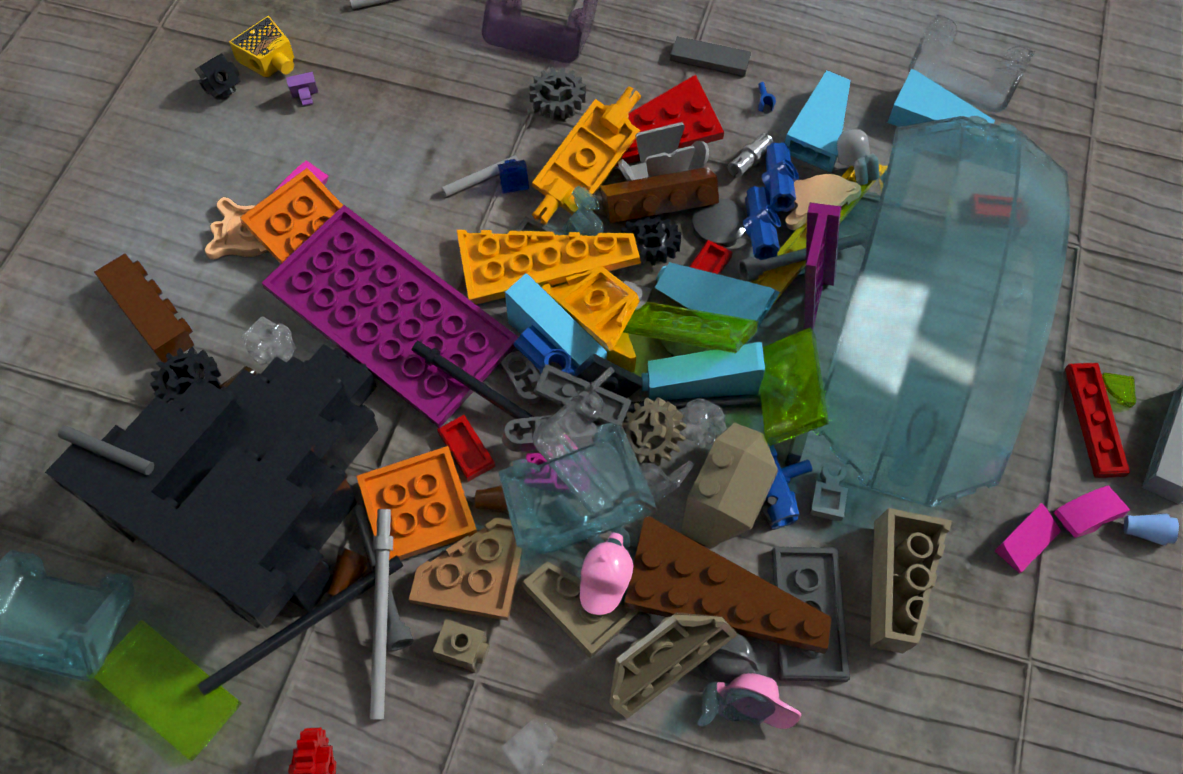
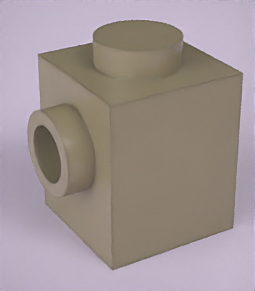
M445 619L433 653L439 661L475 672L478 663L484 664L490 644L486 643L487 639L484 631Z

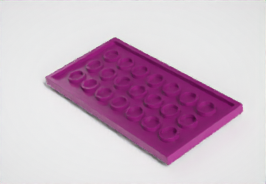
M345 205L262 282L264 289L354 361L366 364V367L372 372L373 376L438 428L452 416L474 391L436 366L432 365L430 367L427 365L424 358L412 351L413 345L420 341L431 349H438L441 351V356L483 382L515 348L513 344L518 339L517 335Z

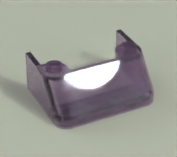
M486 0L482 37L490 45L562 63H571L579 58L593 27L598 0H584L582 8L575 9L570 13L567 26L521 15L522 0Z

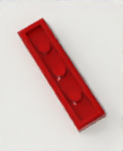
M1068 364L1065 372L1094 477H1126L1130 470L1099 364Z

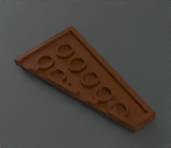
M645 514L624 608L664 617H671L676 612L723 617L736 633L818 653H826L832 617Z

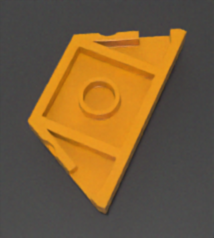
M603 266L590 269L583 274L566 277L568 283L551 288L549 283L542 286L585 331L609 351L615 347L640 302L635 291Z

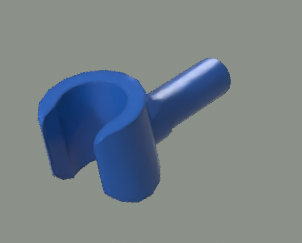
M760 82L758 86L761 98L758 110L763 112L764 104H768L771 107V111H773L776 98L772 94L767 93L765 83Z

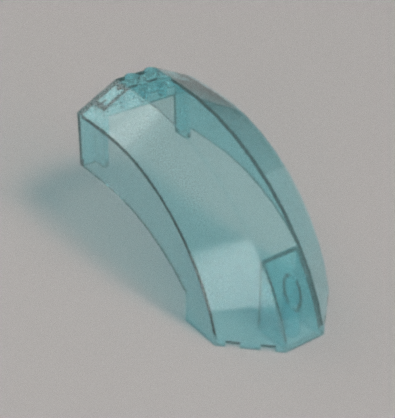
M959 116L896 127L874 191L853 282L811 424V430L817 436L823 435L831 443L829 449L845 466L850 464L859 473L857 479L865 488L931 508L940 505L944 499L950 497L958 499L975 493L977 488L997 486L1001 481L1022 426L1046 350L1061 288L1070 224L1068 172L1013 125L1006 123L996 125L987 122L986 119L979 116H971L970 118Z

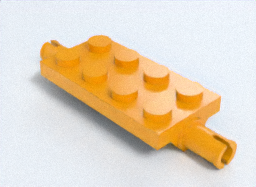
M628 86L618 101L611 105H604L597 99L593 101L532 182V187L545 195V198L532 213L535 220L538 221L541 217L540 223L546 225L558 207H562L576 218L579 216L636 139L635 135L640 132L628 119V113L641 98L638 91H635L632 95L631 92L634 88Z

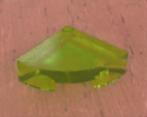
M1103 372L1102 377L1106 390L1117 399L1116 402L1118 404L1132 408L1136 404L1134 377Z

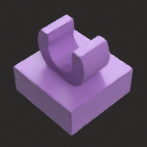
M313 72L286 77L292 97L300 96L303 106L313 104L311 94L318 92Z

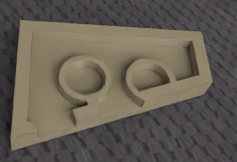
M547 561L523 580L522 588L591 659L637 618L640 611L624 608L623 605L619 604L615 610L605 615L588 613L580 602L581 579Z

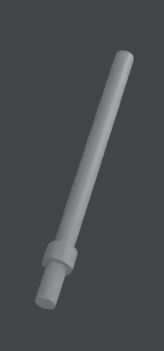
M390 509L377 510V535L373 536V551H376L370 719H384L390 551H393L394 538L390 536Z

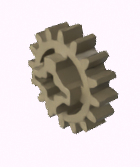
M658 397L655 402L645 398L644 406L635 403L636 411L633 414L627 412L626 416L629 418L628 423H622L621 426L626 429V432L619 435V439L627 442L623 445L622 449L630 454L629 457L636 462L639 461V463L645 466H649L650 463L660 466L661 458L671 461L670 452L673 450L679 453L680 448L677 446V442L685 441L686 439L680 434V431L687 428L686 424L680 421L683 414L676 410V406Z

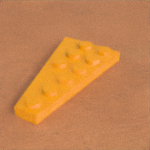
M457 230L468 299L476 305L505 298V291L525 273L542 287L548 283L550 286L567 282L566 277L583 274L599 266H603L608 271L641 264L633 233H598L596 236H582L580 232H569V235H555L554 232L509 231L507 234H493L492 230H481V233H467L466 230Z

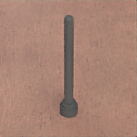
M858 233L838 239V251L865 244L868 240L867 234ZM806 248L761 261L753 257L740 260L738 264L740 276L743 281L751 282L758 280L759 276L763 275L765 271L806 260Z
M356 504L353 512L370 569L373 571L372 567L376 563V551H373L374 534L365 505ZM389 585L386 647L388 651H397L410 646L414 640L410 627L405 626V623L400 621Z

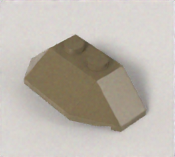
M733 423L715 439L688 495L681 534L702 546L712 549L718 546L719 543L730 540L752 529L778 473V468L763 433Z
M676 612L671 617L663 619L657 628L645 637L634 641L628 650L616 658L609 703L613 709L624 717L629 718L738 634L723 617Z

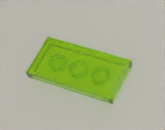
M647 302L633 313L623 332L737 353L757 332L758 321Z
M811 327L762 347L765 372L760 385L765 440L768 444L772 446L829 424L816 336Z
M142 619L90 674L191 761L197 757L242 704L222 686L204 696L198 684L210 676Z

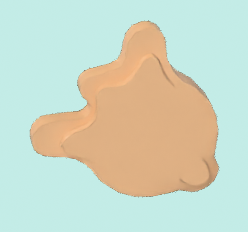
M834 174L816 175L804 180H796L794 182L796 194L795 207L790 210L792 212L786 217V225L790 230H797L807 223V211L810 202L842 206L845 203L849 205L861 196L860 185Z
M226 197L221 198L217 202V208L224 217V220L213 222L210 225L214 239L205 248V253L209 259L214 260L225 255L254 257L268 251L240 220L242 215L255 206H240Z

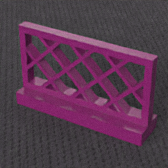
M809 203L805 266L804 331L813 333L823 285L834 286L841 206Z

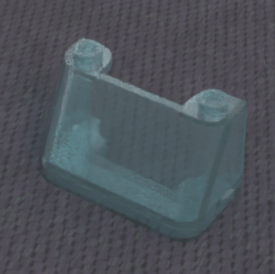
M614 423L601 425L592 436V444L543 464L537 465L528 462L526 459H519L511 462L508 468L498 471L517 547L539 554L555 552L648 517L657 511L654 497L622 426Z
M10 550L0 560V661L81 681L92 680L101 669L135 594L132 578L123 574L110 573L102 579L100 588L47 576L43 562L37 555Z

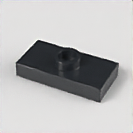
M596 354L591 355L575 369V377L624 398H628L643 386L642 377Z

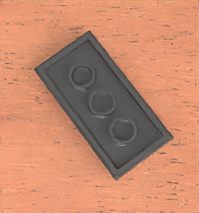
M773 546L774 586L832 617L828 650L825 654L777 643L779 680L848 682L850 680L839 549Z

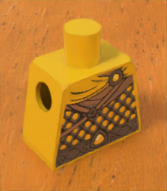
M269 16L229 41L236 61L263 77H270L278 70L286 75L294 68V54L290 42Z

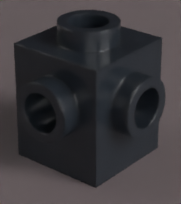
M222 53L194 69L201 78L198 81L202 89L207 94L211 93L213 97L219 94L223 98L236 91L234 85L241 82L238 78L239 72L231 61L227 62Z

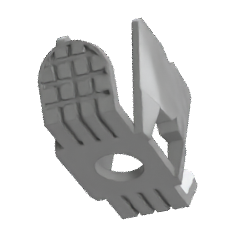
M680 122L637 133L635 138L640 163L629 166L622 159L618 162V165L627 181L703 168L709 158L708 145L703 141H696L692 146L677 149L685 128L684 123Z

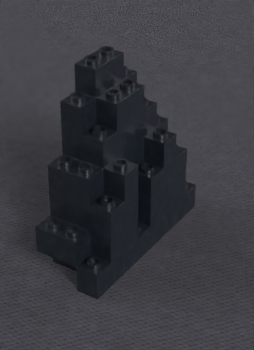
M323 344L310 360H305L304 362L294 356L285 362L276 356L261 374L256 373L253 375L243 369L227 388L222 386L219 389L209 382L203 388L193 382L176 402L171 400L167 403L156 396L126 430L115 425L101 440L153 462L154 469L151 474L145 475L73 443L45 473L60 487L84 502L116 532L132 543L136 539L196 579L213 591L232 612L257 629L260 625L268 628L289 600L305 611L310 612L330 586L332 578L328 571L330 566L322 560L324 556L319 550L357 504L352 492L354 488L347 482L346 478L348 476L345 470L378 431L374 412L363 405L377 386L373 374L366 367V364L361 362L356 364L339 348L333 350Z

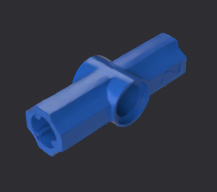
M773 142L766 147L767 171L761 177L764 185L769 190L771 207L776 212H788L795 207L796 194L794 182L799 179V175L791 163L789 147L784 142Z
M753 186L746 191L745 203L748 217L743 220V226L751 238L754 257L761 261L778 256L777 253L780 248L776 229L781 226V222L777 213L771 207L769 191L764 186Z
M533 325L521 333L513 345L540 371V375L545 364L549 365V363L555 362L562 367L561 371L575 376L576 367L572 364L569 354L562 349H557Z

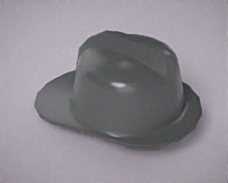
M738 634L701 662L698 668L707 679L714 683L724 682V685L728 686L736 677L746 673L760 674L774 680L777 663L773 653L765 644Z

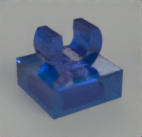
M515 159L504 160L503 164H498L503 194L529 189L525 160L516 161Z

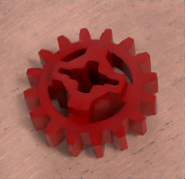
M322 727L305 728L304 731L300 732V740L296 742L297 747L293 749V757L289 765L288 774H336L333 746L328 745L329 739L326 738V730H322Z

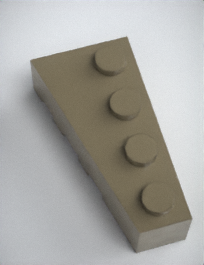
M888 508L874 521L870 648L903 654L919 644L930 604L928 602L931 589L935 586L937 579L936 570L939 559L942 558L944 553V541L947 532L950 531L952 520Z

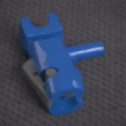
M765 436L778 468V473L761 507L760 513L772 529H779L798 520L797 516L800 515L795 492L790 491L788 486L790 478L812 472V465L807 459L781 468L773 442L769 436Z

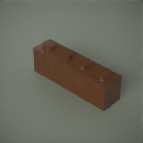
M709 167L600 186L603 212L610 223L719 203L718 179Z
M125 253L94 271L103 286L161 362L165 363L168 360L166 358L167 353L174 357L177 355L179 348L185 352L194 346L189 336L193 332L183 317L177 320L174 315L178 312L168 298L162 301L159 297L163 294L161 289L153 279L147 281L144 278L148 273L138 260L132 262Z

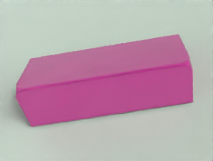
M1041 503L996 548L995 552L1021 574L1061 530L1048 509Z

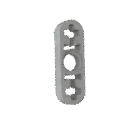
M515 347L501 361L500 365L519 398L528 404L538 403L543 398L531 394L529 391L525 392L526 385L523 379L528 376L531 386L536 387L540 375L534 365ZM514 361H522L526 365L525 369L518 373L512 372L509 366Z

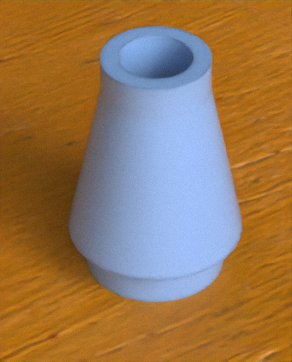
M1169 514L1126 515L1123 530L1124 534L1133 535L1166 546L1167 543H1176L1179 523L1177 518L1170 517Z

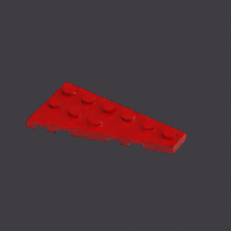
M696 74L628 113L629 121L640 132L683 122L685 128L677 149L692 146L696 141L710 143L721 140L724 137V130ZM636 139L620 159H623L627 164L640 161Z

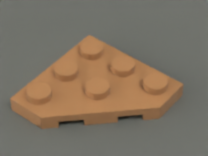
M494 518L486 523L485 527L470 537H464L447 548L446 552L431 562L427 561L417 567L409 596L410 604L508 621L526 541L528 523Z

